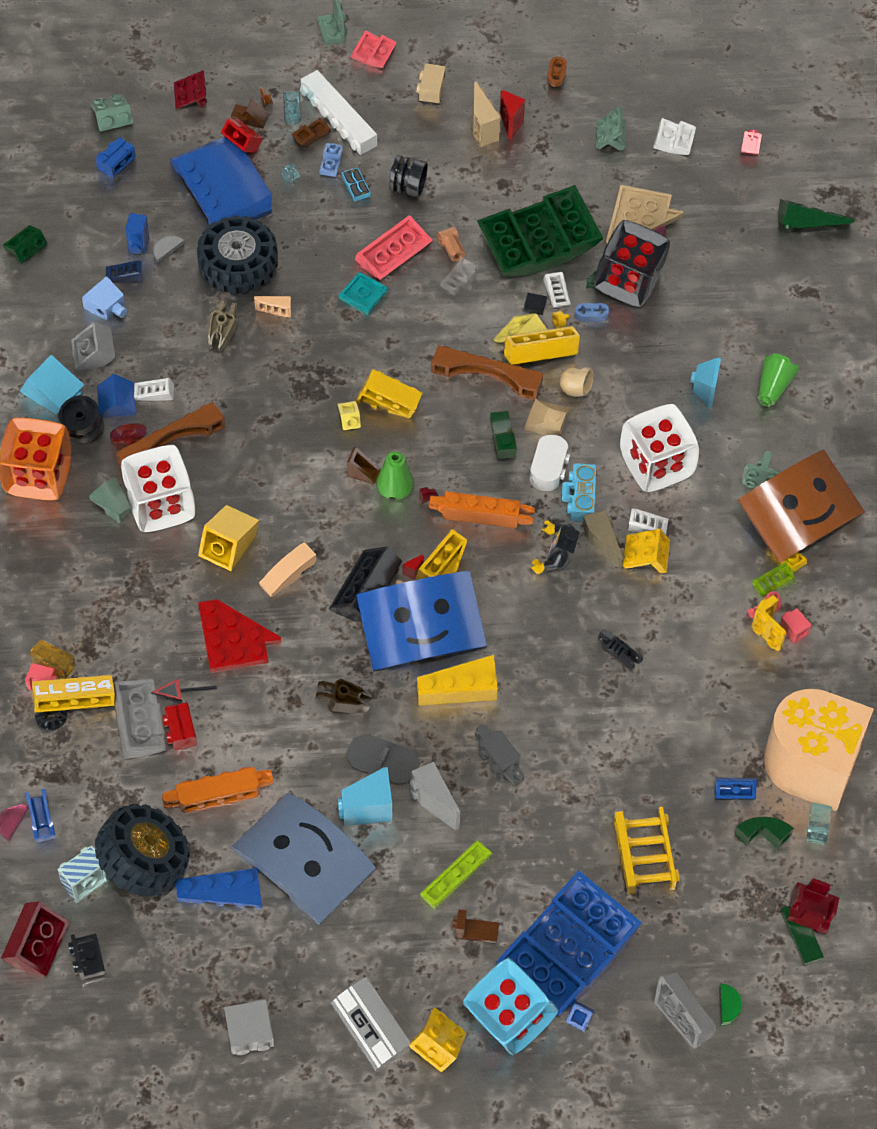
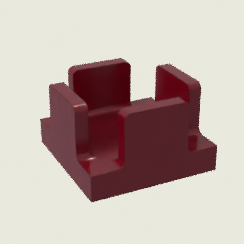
M812 878L808 885L797 882L794 886L787 920L826 934L829 931L832 919L837 914L840 898L828 893L831 889V884L815 878Z

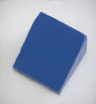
M575 1002L566 1022L585 1031L595 1010L580 1002Z

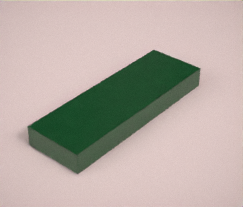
M790 906L781 908L782 916L803 965L806 966L822 961L824 956L813 930L787 920Z

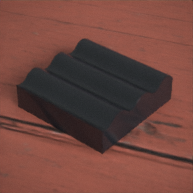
M527 293L523 311L543 315L547 296Z

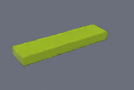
M477 840L420 893V896L436 909L492 856V852Z

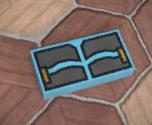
M358 167L342 172V178L354 202L371 197V192Z

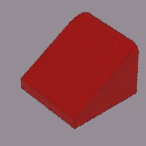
M419 555L402 565V574L415 580L418 569L424 563V555Z

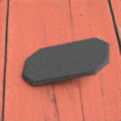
M370 734L353 738L346 753L352 768L373 774L384 767H388L389 781L396 784L410 781L412 771L418 769L420 761L413 750Z

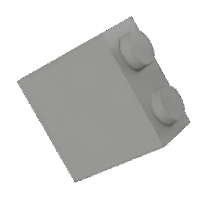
M266 999L224 1007L232 1054L245 1055L249 1051H266L270 1047H274Z

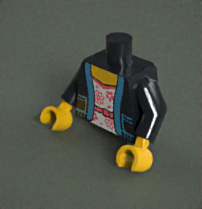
M546 520L544 524L547 527L545 529L542 528V530L549 535L554 534L547 561H544L543 564L538 559L532 561L534 566L530 568L537 574L542 573L544 569H559L563 571L574 554L580 534L572 525H554Z

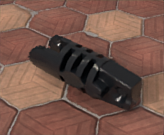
M606 629L599 633L598 640L605 649L610 651L612 655L618 658L630 670L635 667L634 662L641 663L643 661L642 656L618 636L613 635Z

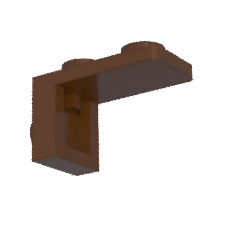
M458 909V917H453L452 929H456V939L497 942L498 922L466 919L467 910Z

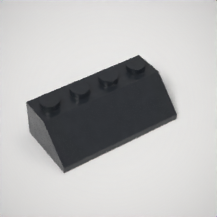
M388 546L364 550L330 605L329 610L354 622L362 621L356 594L390 586V581L398 572L402 560Z

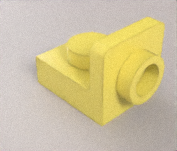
M356 401L338 404L343 430L360 428V414Z

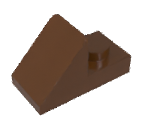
M251 99L248 107L236 104L230 118L240 119L246 125L264 129L269 114Z

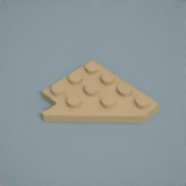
M620 185L606 243H608L615 228L622 220L632 221L656 231L681 219L684 211L670 209L671 194Z

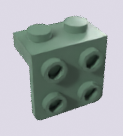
M114 94L110 96L111 98H97L94 102L90 103L96 115L99 131L133 124L130 105L124 95Z

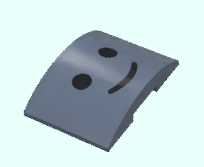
M289 793L282 797L231 846L234 852L253 868H257L260 874H265L290 896V900L319 925L376 870V867L368 857L334 823L308 803Z

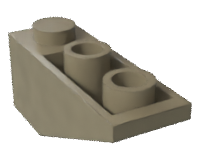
M606 510L584 515L583 528L588 541L617 568L621 567L622 559L625 558L623 549L619 548L617 533L613 532L612 518L608 517Z

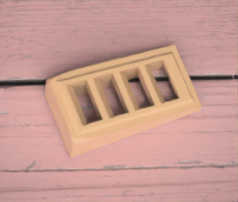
M254 296L255 310L283 317H291L290 296Z

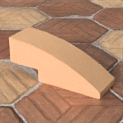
M303 542L279 561L259 582V585L270 597L274 596L302 577L301 573L316 563V554Z

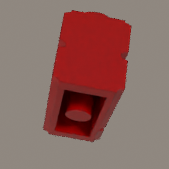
M228 118L221 130L222 135L244 152L255 153L263 140V137L240 119Z
M188 703L165 707L166 715H162L164 727H169V732H166L168 744H173L174 750L196 746L197 739Z

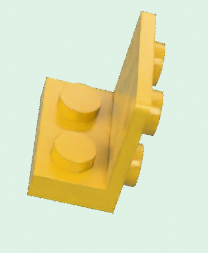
M660 528L627 535L623 567L628 569L652 564L660 574L666 573L670 539Z
M433 1008L424 1029L411 1040L409 1047L442 1072L456 1060L467 1033L444 1013Z

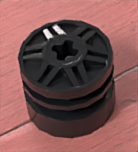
M397 155L390 170L389 190L393 192L397 190L398 193H402L405 187H407V195L419 198L426 182L428 162L415 159L412 166H410V157H405L404 159L402 155Z

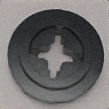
M54 711L55 717H48L46 712H36L35 720L41 728L55 730L65 723L67 711Z

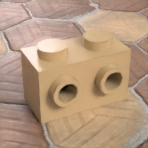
M425 63L424 70L420 71L421 83L417 84L416 93H419V101L440 103L446 66Z

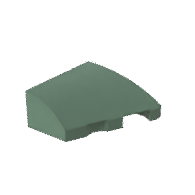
M115 477L107 480L90 495L91 501L105 509V514L119 523L132 511Z

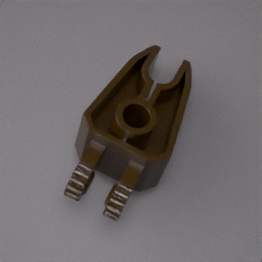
M339 679L335 683L318 682L317 687L330 692V694L317 692L315 698L328 703L331 711L356 714L367 712L370 708L368 703L372 695L364 688L344 679Z

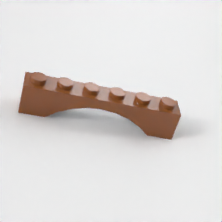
M438 345L431 362V373L446 377L466 373L488 375L506 383L519 397L534 401L537 399L543 383V373L536 370H529L518 365L488 359L484 356L451 349L447 346Z
M213 402L203 405L200 409L169 423L168 426L154 431L151 435L137 440L128 447L122 448L116 453L118 464L121 467L122 460L132 454L166 446L180 438L197 435L210 436L225 428V418Z

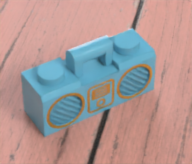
M573 464V471H569V482H563L562 501L568 502L567 514H571L570 521L583 522L584 515L594 513L596 465ZM570 489L574 490V495H570Z

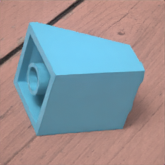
M50 355L26 380L20 392L57 415L61 405L66 400L83 393L81 389L84 384Z
M384 767L341 790V798H338L339 819H343L344 826L392 821V798L388 767Z

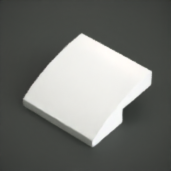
M662 118L653 148L673 154L689 155L696 127L683 121L676 124Z

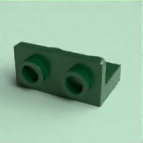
M29 225L4 243L3 247L5 251L14 254L19 263H23L45 247L47 241L40 229Z

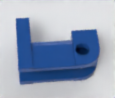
M41 789L42 795L31 798L29 792L25 793L36 843L56 839L45 789Z

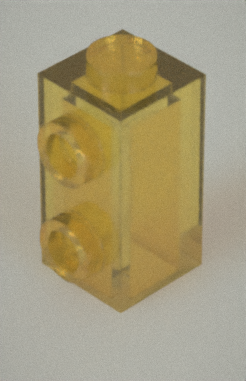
M41 639L30 650L32 663L54 668L56 676L62 679H67L76 666L73 655Z

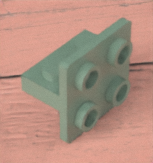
M619 106L597 122L596 148L599 150L607 144L619 151L626 148V121L623 120V108Z
M765 451L764 456L759 457L757 465L745 464L741 484L749 488H756L780 473V471L769 469L772 452Z

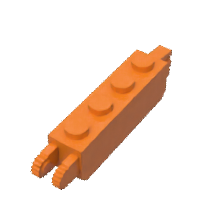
M445 491V495L430 496L429 508L441 512L442 517L446 520L506 528H516L518 524H533L534 519L526 515H533L535 513L534 507L520 504L521 501Z
M243 767L234 772L226 771L212 777L204 776L194 781L186 780L177 784L176 789L164 792L162 795L163 806L167 809L180 807L181 812L188 814L257 798L260 794V788L274 784L271 770L256 771L255 767Z

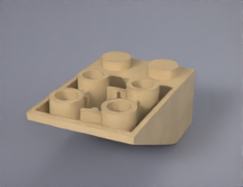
M474 82L473 136L479 146L483 147L499 141L501 115L494 109L492 101L486 97L483 87Z

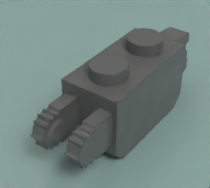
M486 724L479 725L476 728V738L480 743L479 753L484 760H488L494 774H498L501 779L506 777L514 786L522 782L524 775L519 767L520 754L501 731L492 733Z

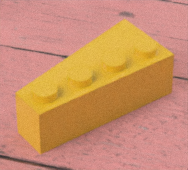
M494 655L417 677L418 706L497 700L498 687Z

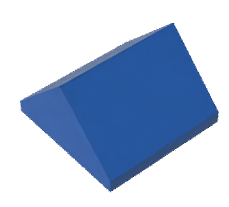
M112 374L97 385L98 407L103 418L136 415L134 382Z

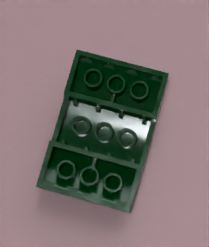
M576 185L543 196V201L513 212L511 209H507L477 220L504 276L529 275L555 268L579 257L603 240V236Z

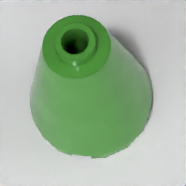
M772 353L769 357L768 354L765 356L758 399L762 405L767 407L775 405L798 374L799 366L797 363L795 365L790 363V358Z
M394 451L387 455L377 477V488L380 494L386 498L402 499L412 492L414 478L404 455Z

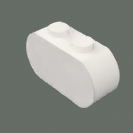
M546 435L539 439L530 469V482L538 490L552 491L558 488L560 480L565 478L566 469H564V466L569 464L571 454H568V444L562 437Z

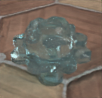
M292 163L284 166L281 171L282 178H284V182L290 184L294 178L298 179L300 173L295 171V164Z

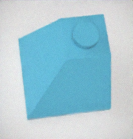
M715 358L698 364L696 372L692 371L691 382L694 383L693 391L706 407L712 409L721 358Z

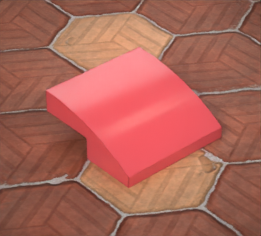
M365 30L350 58L370 66L383 68L397 42L384 35H381L379 38Z

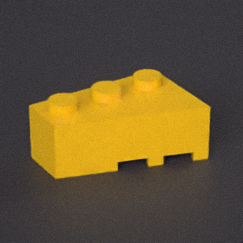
M372 369L359 391L356 403L361 404V402L372 404L371 408L377 409L379 406L388 409L389 413L410 418L417 408L422 392L385 375L381 371Z
M452 529L418 569L415 579L456 573L467 539Z

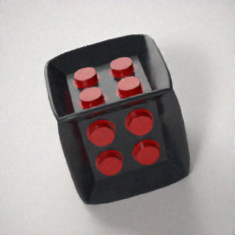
M622 220L611 235L603 256L599 261L594 278V287L619 301L632 306L642 307L650 296L660 271L665 264L670 248V240L645 226L632 221Z

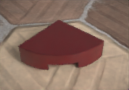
M420 488L419 499L422 504L429 502L430 496H439L433 488Z

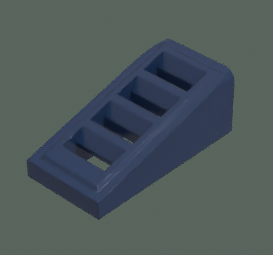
M132 261L106 266V277L112 283L142 282V262Z

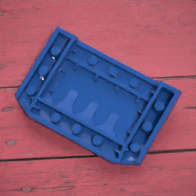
M220 138L170 158L177 174L182 176L206 215L209 226L224 217L229 218L238 215L239 217L248 216L255 220L272 214L271 192L247 154L228 138Z

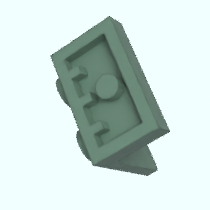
M333 0V14L317 17L325 46L345 42V35H347L346 25H344V23H347L346 14L342 13V2L338 0Z

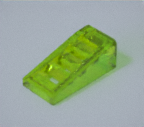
M785 562L754 579L752 582L761 597H764L772 591L776 592L795 583L796 579ZM782 573L785 574V579H783V577L781 576ZM777 576L780 582L777 583L774 577ZM770 579L774 585L770 586L767 580ZM764 582L767 589L764 590L760 583Z

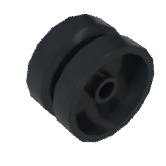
M79 395L69 398L61 405L58 413L59 421L66 426L71 441L84 444L99 437L104 428V419L95 400L89 396Z

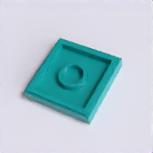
M359 271L339 294V299L369 315L389 292V288Z

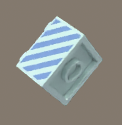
M92 845L88 848H83L80 854L68 862H63L60 864V868H58L62 887L76 904L109 881L106 873L99 866V860L96 859L95 849Z

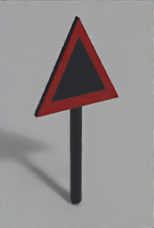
M176 679L152 691L151 694L182 701V692L214 690L218 687L214 685L180 689L179 679Z

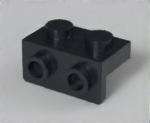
M96 933L75 938V934L70 935L72 942L68 943L70 954H75L76 961L72 962L75 974L79 973L81 980L106 974Z

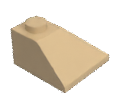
M535 399L524 430L544 436L557 435L561 437L571 409Z

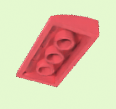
M409 215L358 252L355 260L376 279L382 280L432 243L433 240Z

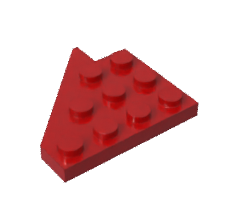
M218 599L198 602L211 673L269 663L266 646L281 644L280 636Z

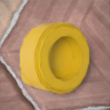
M562 311L554 312L552 314V322L556 328L566 327V321L570 319L571 315H564Z

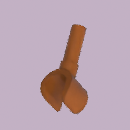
M261 88L263 107H266V104L273 105L271 95L266 94L264 89Z

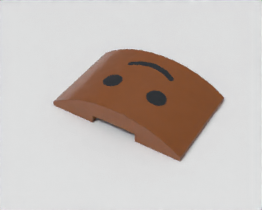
M824 449L792 465L738 499L740 505L779 564L865 513Z

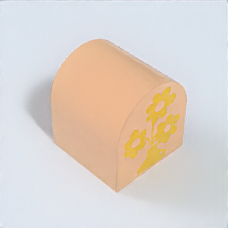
M804 689L788 695L776 709L764 753V766L771 781L790 795L837 812L874 709L819 689Z

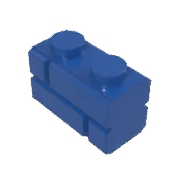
M121 137L116 141L110 142L108 148L104 152H100L96 157L98 170L113 178L136 157L135 147Z
M131 213L125 228L128 251L135 254H145L150 240L147 216Z

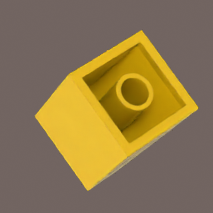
M226 505L204 525L198 556L232 571L255 538L259 520Z

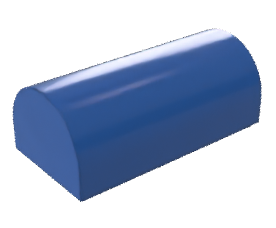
M715 777L714 790L716 799H756V778Z

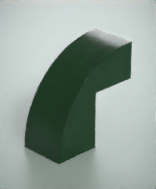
M754 817L736 826L734 836L747 846L758 834H761L774 847L779 849L792 836L794 828L777 818Z

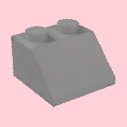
M94 321L71 340L75 370L104 367L115 358L111 328Z

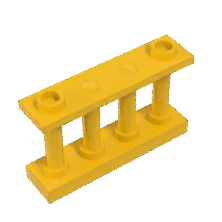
M659 807L657 817L628 820L624 818L623 811L615 812L613 821L626 894H635L636 886H639V884L669 881L671 890L675 889L676 883L679 881V871L674 868L667 831L669 818L668 814H664L663 807ZM659 825L661 835L627 837V830L629 828ZM663 844L664 854L634 857L630 853V849L633 846ZM666 862L668 871L666 873L639 876L634 874L633 867H636V865Z

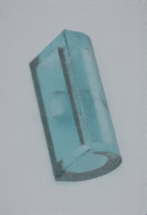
M300 91L283 92L284 120L287 124L295 125L301 121Z

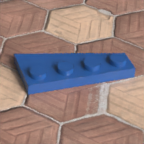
M257 868L180 878L176 881L177 899L180 902L203 904L210 902L216 903V905L232 904L237 907L255 906V908L262 909Z

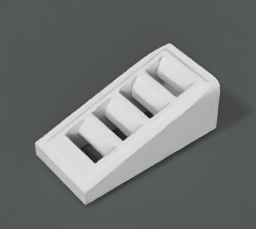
M563 272L545 274L544 283L552 307L570 306L571 303ZM562 293L561 296H554V294ZM564 299L565 302L556 303V300Z
M170 378L135 383L134 399L135 401L174 400V384Z
M632 508L628 531L644 532L658 529V523L662 524L661 530L666 535L668 519ZM651 522H654V527L650 526Z

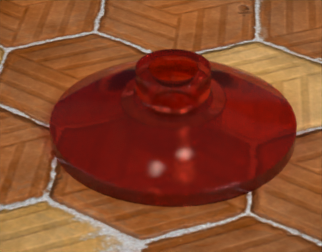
M138 423L125 424L115 428L110 433V439L115 443L131 445L143 438L147 433V429L144 425Z

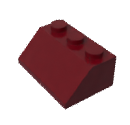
M40 901L25 903L1 959L16 969L46 977L70 921Z

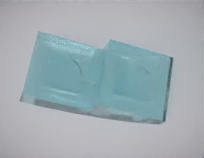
M817 803L811 804L806 841L826 845L832 806Z

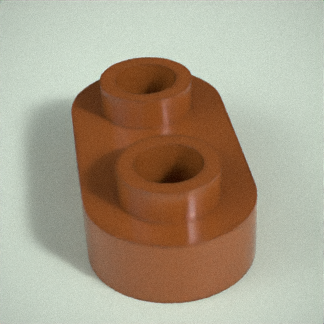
M557 56L550 60L547 82L551 86L558 87L564 83L567 61L563 57Z

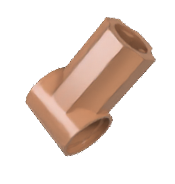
M455 227L437 232L438 242L441 247L446 249L451 261L458 262L465 257L466 252L459 241V235Z

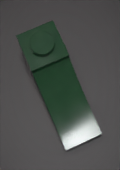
M509 412L490 413L494 445L498 459L516 457L517 447Z

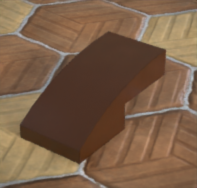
M319 117L308 127L304 124L291 135L304 147L320 140L332 131Z

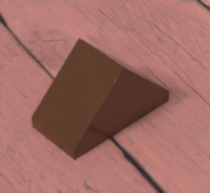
M353 447L347 461V477L375 484L381 468L357 447Z

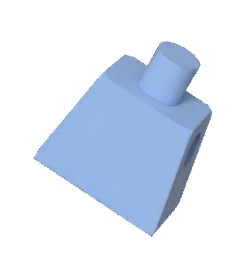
M105 277L82 297L84 308L105 320H109L115 314L123 318L127 313V309L124 308L125 300L123 293L108 277Z

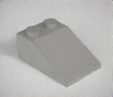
M432 762L413 770L410 780L412 798L414 800L417 799L420 806L454 830L460 829V810L435 763Z

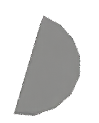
M167 236L159 239L153 248L156 262H161L184 245V240L176 236Z

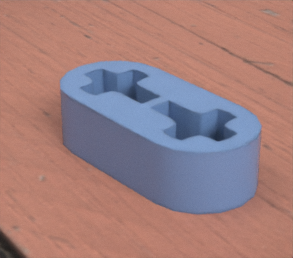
M582 303L575 308V318L581 322H602L607 320L609 316V307L603 303Z

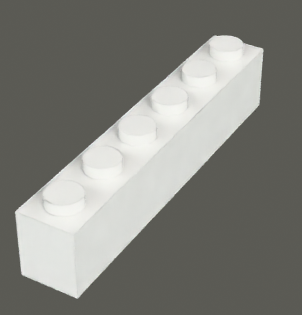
M318 70L301 79V93L307 96L311 104L319 109L321 115L330 121L331 126L340 132L341 137L350 143L353 150L362 155L377 146V134Z

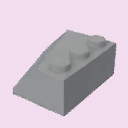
M677 972L662 976L658 982L654 1003L696 1050L714 1036L716 1024L706 1014Z

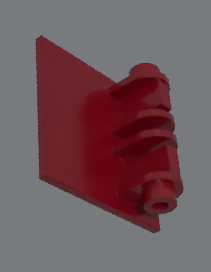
M204 70L174 82L176 109L193 102H197L199 106L206 105Z

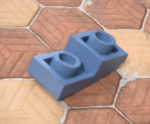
M326 143L319 175L337 177L343 145Z

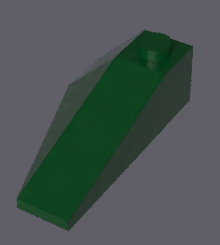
M780 199L778 221L787 229L793 230V227L805 228L850 224L855 221V219L829 211L824 212V210L815 207L808 208L800 203Z

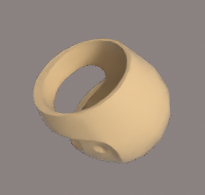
M570 367L566 369L560 376V387L563 392L574 397L586 396L593 384V369L583 367L582 369ZM586 375H588V376H587L586 384H585V386H584V381H585Z

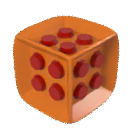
M24 417L12 418L9 421L0 449V481L6 493L38 500H58L61 497L71 461V442L66 426L53 421Z

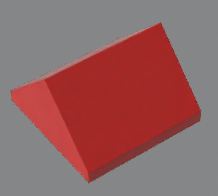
M501 90L499 113L509 139L514 137L524 123L525 99Z

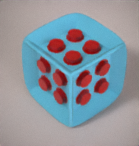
M509 957L489 971L463 1000L464 1006L469 1009L476 1019L511 1055L520 1052L532 1042L559 1012L557 1006L547 998L538 985Z

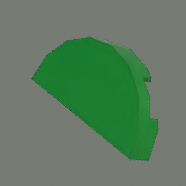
M720 983L721 1025L732 1023L740 1015L742 1008L741 996L737 990L730 985Z

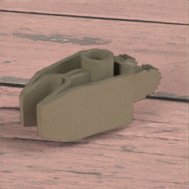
M224 300L221 301L219 309L211 313L208 332L209 346L212 350L216 341L220 339L218 345L220 352L229 344L238 326L235 319L237 303H232L229 313H226L227 302Z

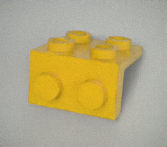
M772 595L768 599L764 598L758 604L751 627L757 635H761L766 640L769 647L780 651L783 647L786 631L773 619L778 599Z

